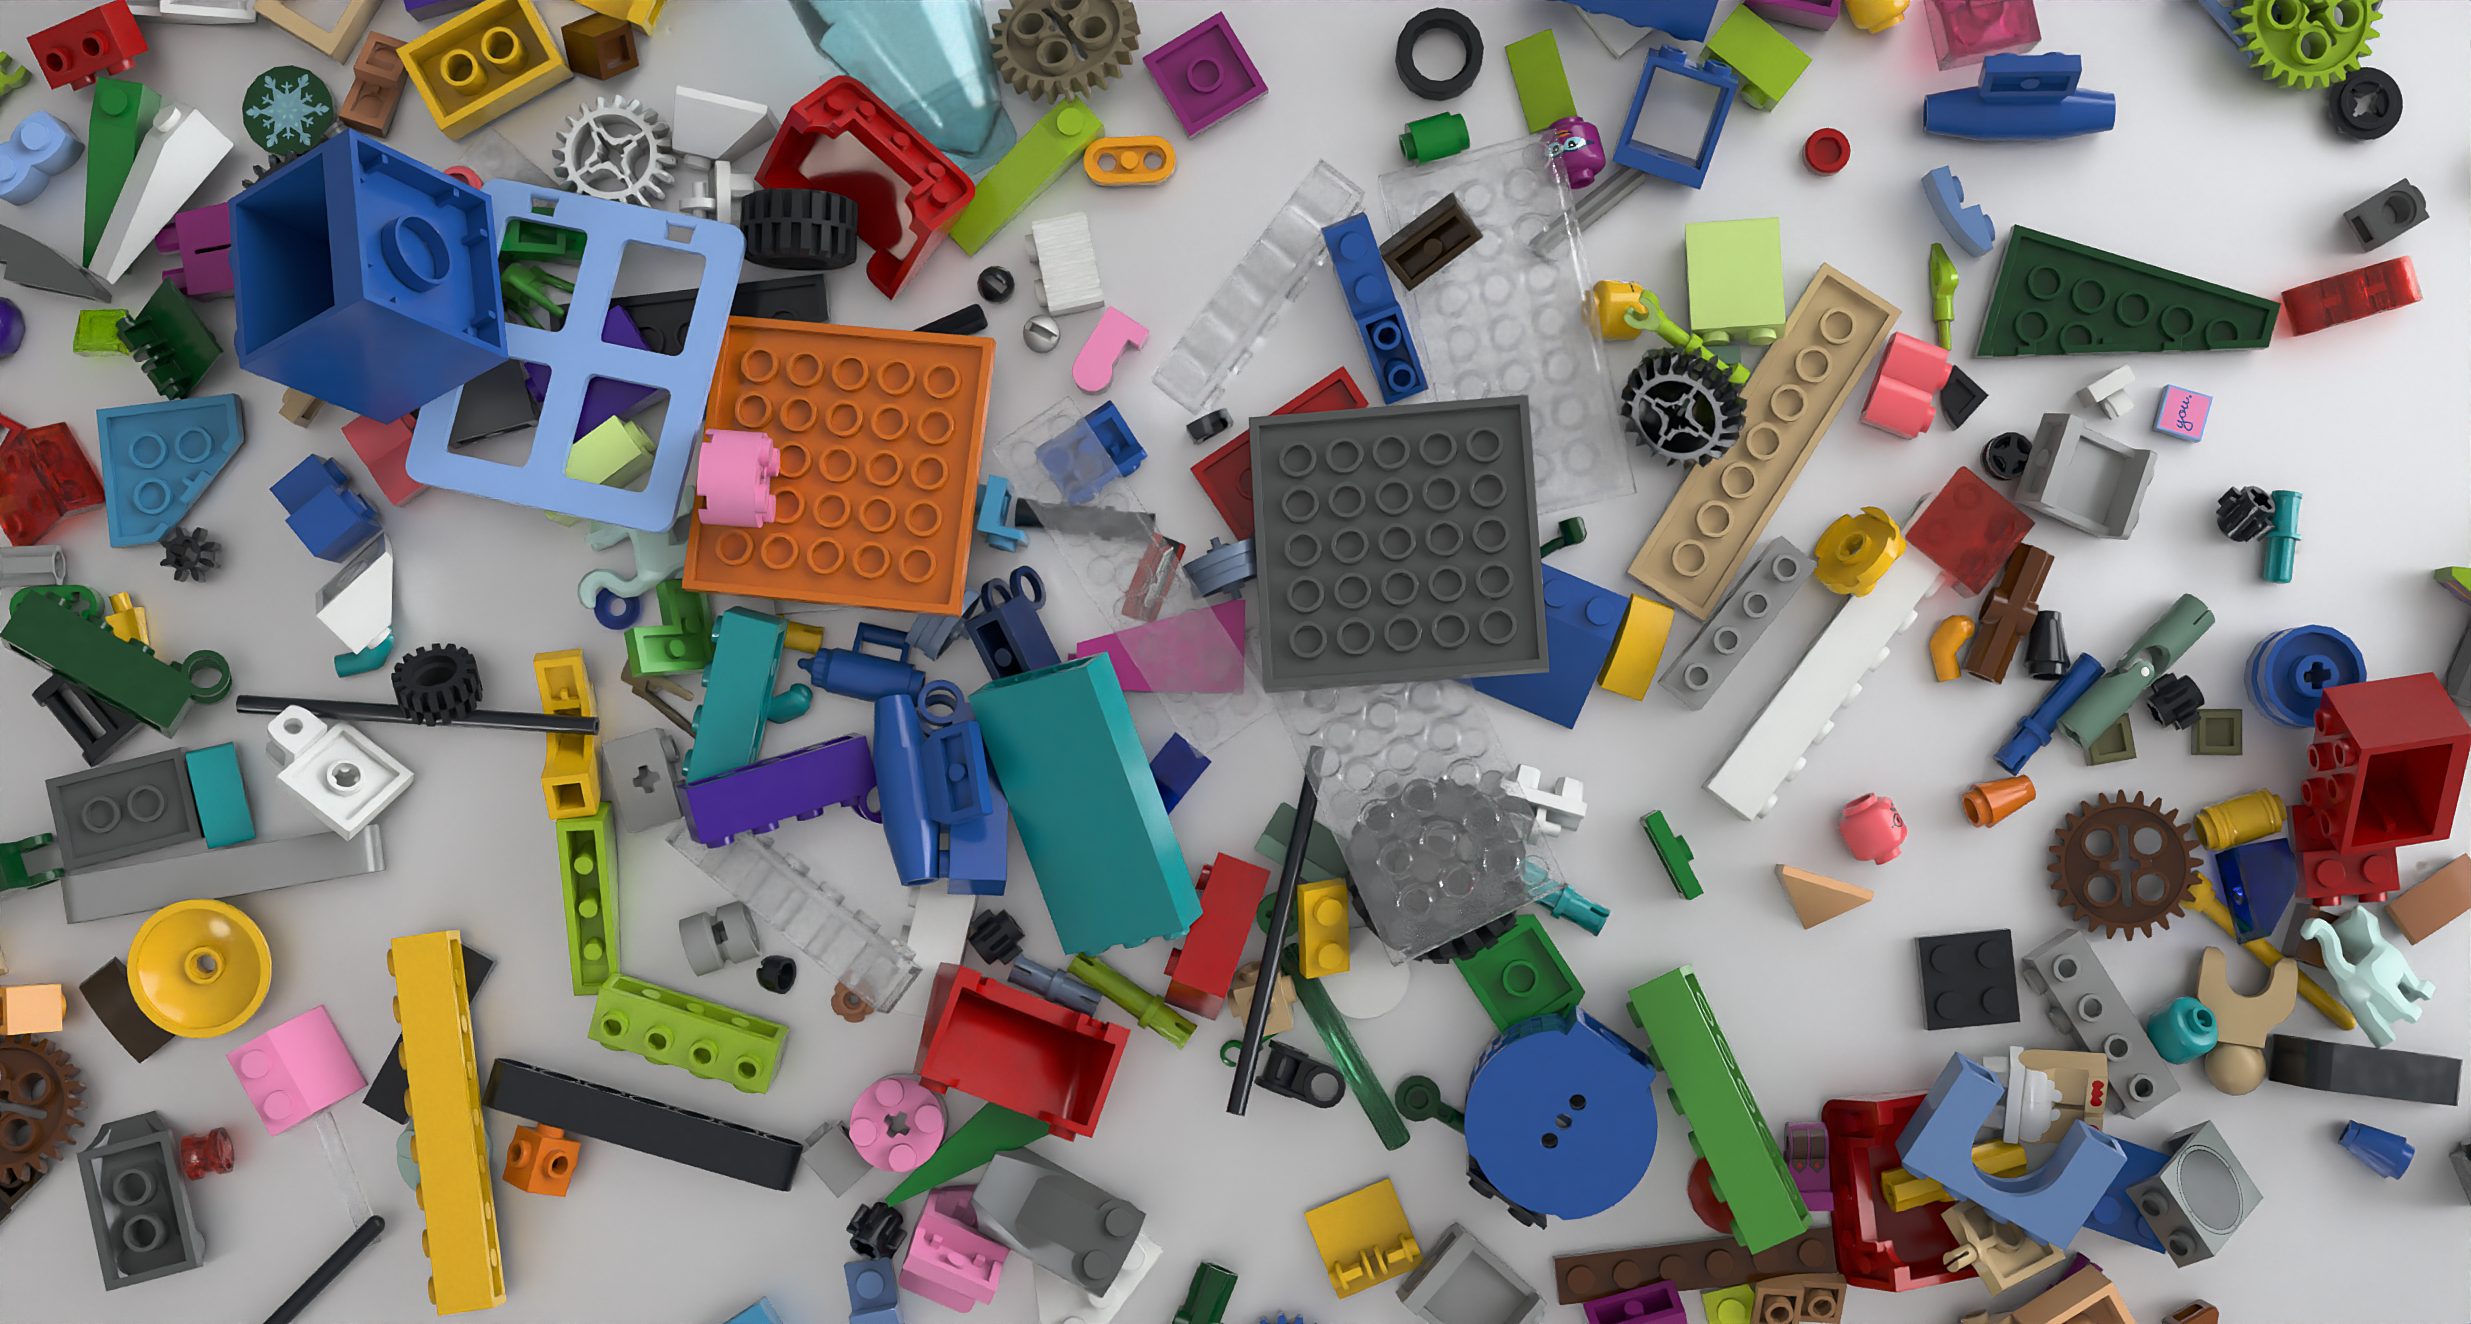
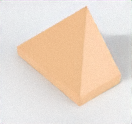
M1776 864L1774 871L1805 930L1870 902L1873 898L1874 891L1788 865Z

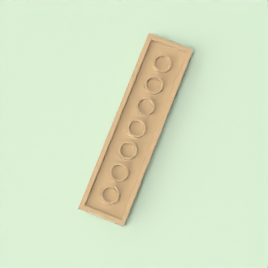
M1824 262L1786 319L1784 338H1776V341L1770 344L1739 394V397L1747 399V408L1743 412L1747 417L1746 424L1739 433L1740 438L1733 447L1729 448L1725 456L1719 460L1713 458L1710 464L1704 467L1695 462L1625 574L1702 623L1705 622L1902 311Z

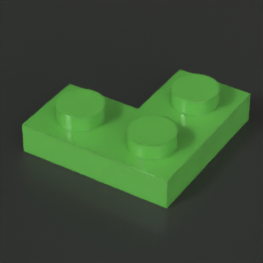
M665 580L656 585L663 626L633 627L624 632L632 677L703 673L708 660H713L717 643L711 640L713 622L707 593L685 591L681 588L682 580Z

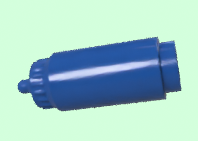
M860 622L858 625L852 651L838 647L834 649L819 648L815 657L810 659L801 658L797 662L799 668L806 670L811 675V684L813 686L823 688L827 693L872 703L886 696L910 695L914 706L918 708V696L925 685L926 679L925 671L916 670L915 664L908 663L912 646L905 642L908 632ZM865 641L901 649L900 660L897 661L861 653L863 643Z

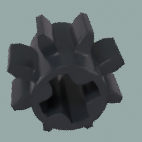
M2232 486L2218 500L2221 507L2216 511L2219 515L2217 524L2221 531L2230 539L2237 542H2248L2253 537L2260 542L2274 528L2271 521L2276 517L2273 513L2275 511V504L2272 498L2261 488L2244 486L2239 491Z
M176 527L177 537L170 542L161 541L160 543L164 548H167L166 559H163L160 565L177 569L174 573V580L185 582L191 572L192 578L195 581L206 582L204 572L210 568L220 569L221 567L215 561V551L222 547L221 544L205 541L208 530L197 527L191 537L186 528ZM187 548H191L197 554L194 562L185 556Z
M2173 672L2169 675L2166 673L2149 687L2154 694L2145 699V705L2154 721L2161 728H2166L2172 724L2176 731L2179 729L2184 730L2201 719L2196 709L2204 705L2205 700L2200 689L2189 676L2184 675L2177 679Z
M987 909L970 923L976 932L968 938V941L988 965L994 963L998 958L1003 965H1007L1023 952V949L1017 943L1026 935L1005 909L996 916L990 909Z
M884 1202L874 1203L871 1209L865 1204H861L846 1228V1231L853 1234L850 1239L852 1249L867 1260L877 1261L882 1254L892 1259L908 1234L900 1228L904 1222L902 1215L894 1207H888L887 1203Z

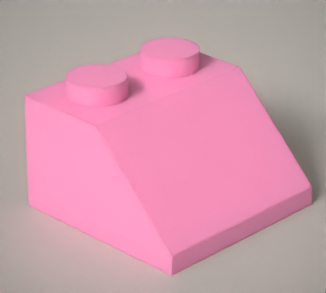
M320 1005L263 1033L226 1055L271 1137L290 1131L369 1085L324 1005Z

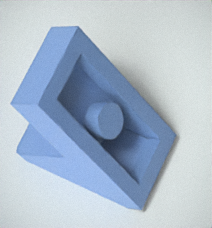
M882 1255L877 1261L862 1259L846 1262L844 1270L852 1312L848 1316L850 1324H905L893 1260Z

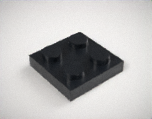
M2004 928L1914 937L1924 1030L1931 1031L2020 1022L2011 929Z

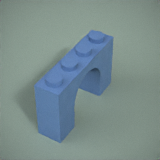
M1955 1051L1895 1142L1902 1160L1901 1165L1919 1179L1926 1180L1929 1176L1942 1183V1188L1959 1201L1966 1202L1969 1198L1982 1205L1983 1211L1997 1222L2007 1224L2008 1221L2017 1224L2023 1228L2022 1230L2025 1235L2042 1246H2047L2051 1243L2065 1251L2127 1161L2125 1153L2116 1139L2077 1118L2049 1160L2033 1173L2017 1178H2001L1984 1172L1972 1162L1973 1141L2005 1090L1996 1073Z

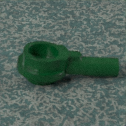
M1411 1075L1403 1079L1397 1086L1394 1094L1395 1105L1399 1113L1406 1119L1418 1122L1433 1117L1465 1136V1114L1441 1101L1440 1090L1437 1084L1429 1077Z

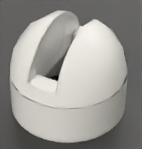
M1037 315L1026 322L1023 329V338L1026 345L1032 351L1048 353L1058 345L1060 329L1051 317ZM1035 324L1052 333L1050 341L1030 331L1032 325Z

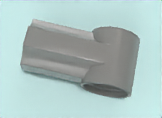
M60 545L0 547V589L6 587L62 585L63 578L66 575V563Z

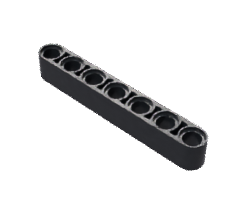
M499 1057L495 1058L482 1102L484 1106L766 1188L786 1192L791 1191L804 1147L803 1144L788 1138L523 1062Z

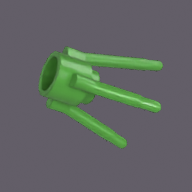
M514 262L508 266L500 277L502 296L508 299L506 307L519 315L529 327L545 330L543 326L525 307L532 309L538 304L556 317L560 318L564 315V311L544 296L546 286L542 283L573 294L575 284L550 275L536 265L528 269L519 262Z

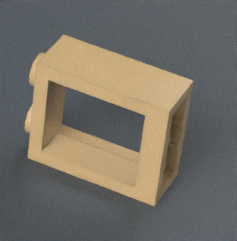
M257 0L252 9L269 22L344 66L384 0H351L331 34L283 6L285 0Z

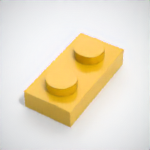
M1341 878L1297 885L1300 973L1306 979L1350 971L1348 889L1346 882Z

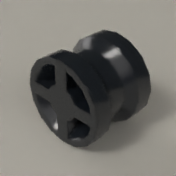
M2006 432L1989 440L1983 446L1980 454V464L1983 471L1996 481H2010L2022 476L2032 444L2024 435L2016 432ZM1996 457H2000V458L2002 459V461L2005 463L2004 468H2003V463H2001L2000 459H1999V458H1996Z

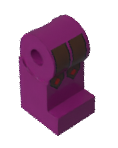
M1786 1122L1784 1128L1783 1159L1808 1211H1834L1833 1192L1830 1190L1829 1136L1826 1123Z

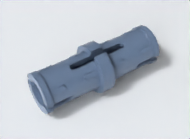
M1021 954L1018 955L1014 967L1031 975L1028 976L1012 968L1007 982L1015 983L1045 997L1044 1000L1054 1003L1055 1001L1071 1010L1089 1015L1091 1018L1093 1017L1097 1007L1080 998L1098 1005L1103 993L1066 977L1067 972L1058 968L1057 972L1025 958Z

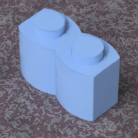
M45 110L31 114L15 128L10 141L0 144V198L15 206H22L33 201L45 190L51 176L68 170L78 161L85 149V144L64 121Z

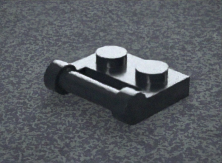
M54 674L32 693V697L41 707L47 706L84 751L82 757L90 767H94L107 759L115 748L144 725ZM67 687L72 690L106 731L99 739L62 696L64 689Z

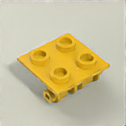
M1386 1178L1304 1213L1339 1300L1417 1268L1423 1261L1390 1178Z

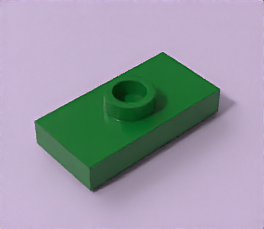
M1653 810L1640 817L1641 820L1639 821L1679 897L1690 901L1703 894L1704 892L1688 863L1694 857L1683 836L1674 837L1661 810Z

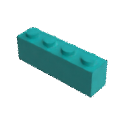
M739 606L725 610L723 616L719 615L717 617L711 637L712 642L717 643L713 660H708L701 681L702 687L707 688L704 703L697 706L692 720L691 729L693 732H697L693 749L687 751L682 764V776L687 777L686 783L758 761L789 619Z

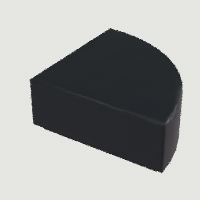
M1954 364L1945 387L1939 393L1940 407L1945 420L1954 431L1957 430L1989 395Z
M1223 408L1186 425V430L1194 445H1199L1232 427L1234 421L1227 408Z

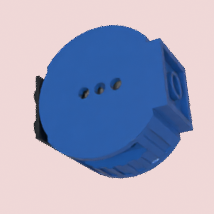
M1574 1004L1565 1018H1562L1557 1013L1538 1015L1522 1020L1505 1029L1482 1051L1473 1067L1467 1085L1464 1128L1468 1147L1466 1175L1471 1178L1468 1182L1469 1185L1488 1199H1492L1495 1195L1510 1205L1507 1211L1520 1223L1528 1227L1535 1223L1543 1230L1547 1227L1546 1214L1556 1215L1562 1220L1581 1219L1603 1212L1620 1202L1640 1182L1648 1169L1655 1150L1658 1123L1650 1085L1656 1078V1073L1650 1057L1576 1004Z

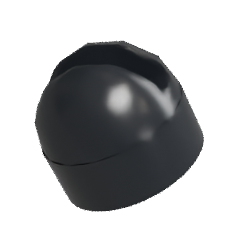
M991 266L981 272L978 277L977 287L985 301L991 304H1002L1012 297L1015 283L1007 269L1000 266ZM991 274L996 280L1007 287L1002 294L985 280L988 275Z
M780 955L765 957L761 961L763 967L756 970L758 983L770 992L786 994L793 986L796 978L795 961L792 958Z

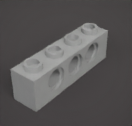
M1783 536L1772 540L1657 683L1692 711L1701 710L1818 565Z

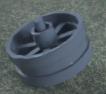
M1218 537L1210 540L1213 548L1207 551V555L1181 567L1185 578L1189 580L1192 587L1190 591L1194 600H1199L1222 591L1223 594L1231 593L1233 600L1240 599L1242 595L1239 589L1245 587V582L1257 577L1255 537L1232 545L1228 543L1221 545Z
M965 586L961 618L919 614L909 630L905 642L914 648L918 647L924 651V655L932 661H937L954 640L957 641L960 636L966 640L970 639L964 623L970 619L982 594L972 587L969 589Z

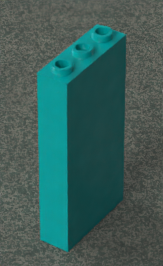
M1105 651L992 680L970 694L968 699L976 720L980 723L982 736L1065 955L1084 952L1086 957H1091L1107 951L1114 945L1123 944L1125 949H1130L1148 942L1153 937L1162 936L1165 941H1169L1189 933V926L1203 914V910L1108 652Z

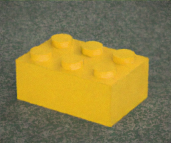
M485 0L396 49L440 131L453 142L574 76L532 0Z

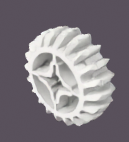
M615 95L610 108L602 96H597L596 98L597 110L592 111L585 103L580 104L579 111L583 114V117L577 121L571 115L566 116L565 121L572 128L570 133L557 131L555 135L559 141L565 144V147L552 149V156L555 159L565 161L553 168V173L557 177L566 178L560 185L561 191L575 192L576 194L632 205L638 204L647 208H651V205L646 200L651 194L656 199L662 201L665 198V194L658 188L659 183L661 182L666 185L674 184V178L665 172L664 168H675L678 166V160L675 157L666 155V153L673 151L672 138H664L670 131L668 124L665 121L656 123L658 113L653 108H649L642 113L643 104L638 99H633L626 108L625 99L621 95ZM613 124H626L640 129L641 132L635 136L629 133L624 137L614 138L610 136L604 127ZM592 136L595 142V151L589 159L584 161L586 166L581 169V154L586 142ZM605 142L621 154L619 156L623 160L620 162V165L625 174L609 162L612 160L608 157L610 151ZM650 147L648 167L640 180H638L635 174V164L638 159L645 155L644 150ZM607 178H617L626 189L618 192H603L591 188L588 184L596 179L601 182Z

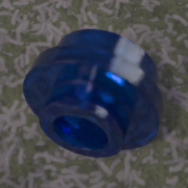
M606 587L596 596L595 616L603 626L609 629L623 630L629 628L640 616L641 601L639 596L621 598ZM616 599H623L626 604V610L622 615L615 616L611 612V604Z

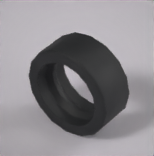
M1437 7L1420 12L1406 23L1398 38L1395 63L1400 79L1410 91L1424 99L1443 101L1458 97L1472 86L1482 66L1484 46L1479 30L1468 17L1454 9ZM1434 28L1448 29L1456 33L1463 41L1467 53L1462 70L1453 78L1444 81L1430 80L1421 75L1415 67L1412 58L1413 45L1418 37L1427 30Z

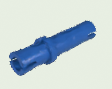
M2084 652L2081 653L2066 672V678L2059 680L2028 717L2022 716L2017 722V730L1998 752L1993 755V759L1997 761V764L2008 773L2017 776L2030 757L2041 746L2046 747L2052 740L2050 735L2057 727L2056 720L2106 672L2105 668L2101 666L2102 664L2091 655Z

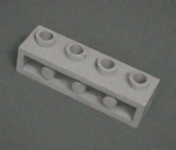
M2067 929L2022 957L2023 962L2028 968L2024 972L2027 982L2037 995L2045 994L2053 1007L2049 1011L2050 1018L2063 1035L2068 1033L2071 1035L2078 1046V1049L2075 1051L2106 1053L2108 1085L2105 1104L2113 1114L2116 1115L2120 1112L2122 1116L2135 1120L2181 1090L2080 930Z

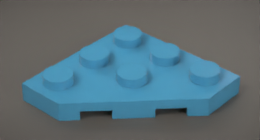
M231 393L96 410L110 546L112 548H125L159 544L161 541L166 540L244 442L240 395Z

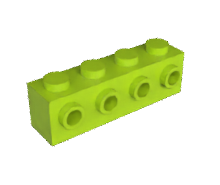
M613 971L600 988L587 1038L599 1041L603 1047L612 1051L627 1050L643 1055L647 1061L653 1064H671L687 1069L690 1074L697 1078H715L731 1083L737 1090L745 1093L754 1094L759 1092L766 1094L777 1076L790 1027Z

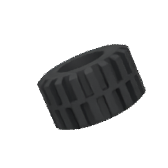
M795 188L759 190L741 198L740 230L747 240L745 260L771 268L812 271L839 269L855 263L857 258L858 203L832 192Z

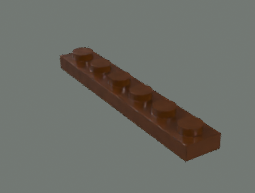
M1829 1224L1809 1226L1804 1233L1754 1255L1751 1254L1748 1245L1740 1247L1734 1235L1552 1256L1559 1305L1589 1302L1673 1279L1677 1291L1756 1283L1775 1277L1795 1274L1837 1273L1832 1226Z

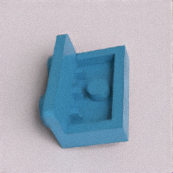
M989 475L987 485L979 484L977 490L975 512H977L979 520L976 530L986 538L985 543L989 544V547L1016 553L1017 545L1028 547L1030 538L1025 531L1005 527L1014 487L1006 478Z

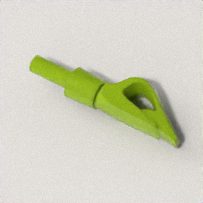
M1934 243L1931 244L1932 257L1930 258V284L1932 297L1935 300L1933 301L1934 323H1938L1940 348L1951 351L1950 322L1955 320L1952 299L1954 298V291L1958 285L1959 277L1942 244Z

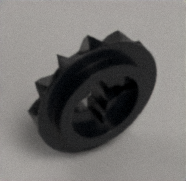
M2361 67L2357 71L2346 72V80L2335 83L2327 96L2330 107L2328 117L2334 120L2338 126L2339 133H2346L2353 137L2355 141L2375 140L2386 135L2396 126L2402 114L2403 98L2399 86L2391 76L2376 68ZM2375 92L2376 94L2371 98L2373 101L2369 105L2373 113L2371 114L2366 111L2355 117L2353 114L2356 112L2354 109L2357 107L2358 102L2354 97L2356 96L2361 99Z

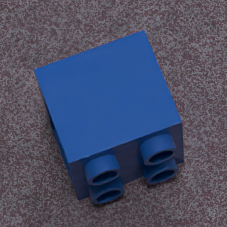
M348 128L228 200L231 237L228 262L233 273L237 330L234 334V347L239 357L241 369L388 425L509 360L491 195Z

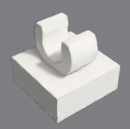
M2126 364L2077 391L2076 394L2084 408L2100 401L2104 412L2112 420L2135 408L2130 397L2122 388L2137 379L2129 365Z

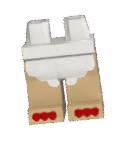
M2010 1046L2009 1057L1982 1058V1066L1997 1074L2005 1090V1096L1999 1099L1981 1127L2003 1130L2004 1143L2017 1144L2019 1140L2028 1144H2060L2077 1118L2102 1132L2108 1085L2106 1053L2044 1049L2024 1051V1047Z

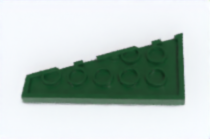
M2015 224L2009 232L1973 358L2264 350L2269 347L2281 303Z

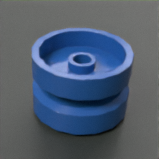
M2314 624L2289 628L2268 635L2256 644L2246 661L2244 675L2248 699L2260 716L2277 726L2295 729L2315 728L2314 713L2320 707L2323 688L2366 682L2367 679L2363 655L2351 638L2333 627ZM2304 672L2306 674V682L2304 681L2303 677Z

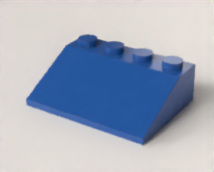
M1541 563L1549 672L1449 680L1572 730L1613 642L1630 599Z

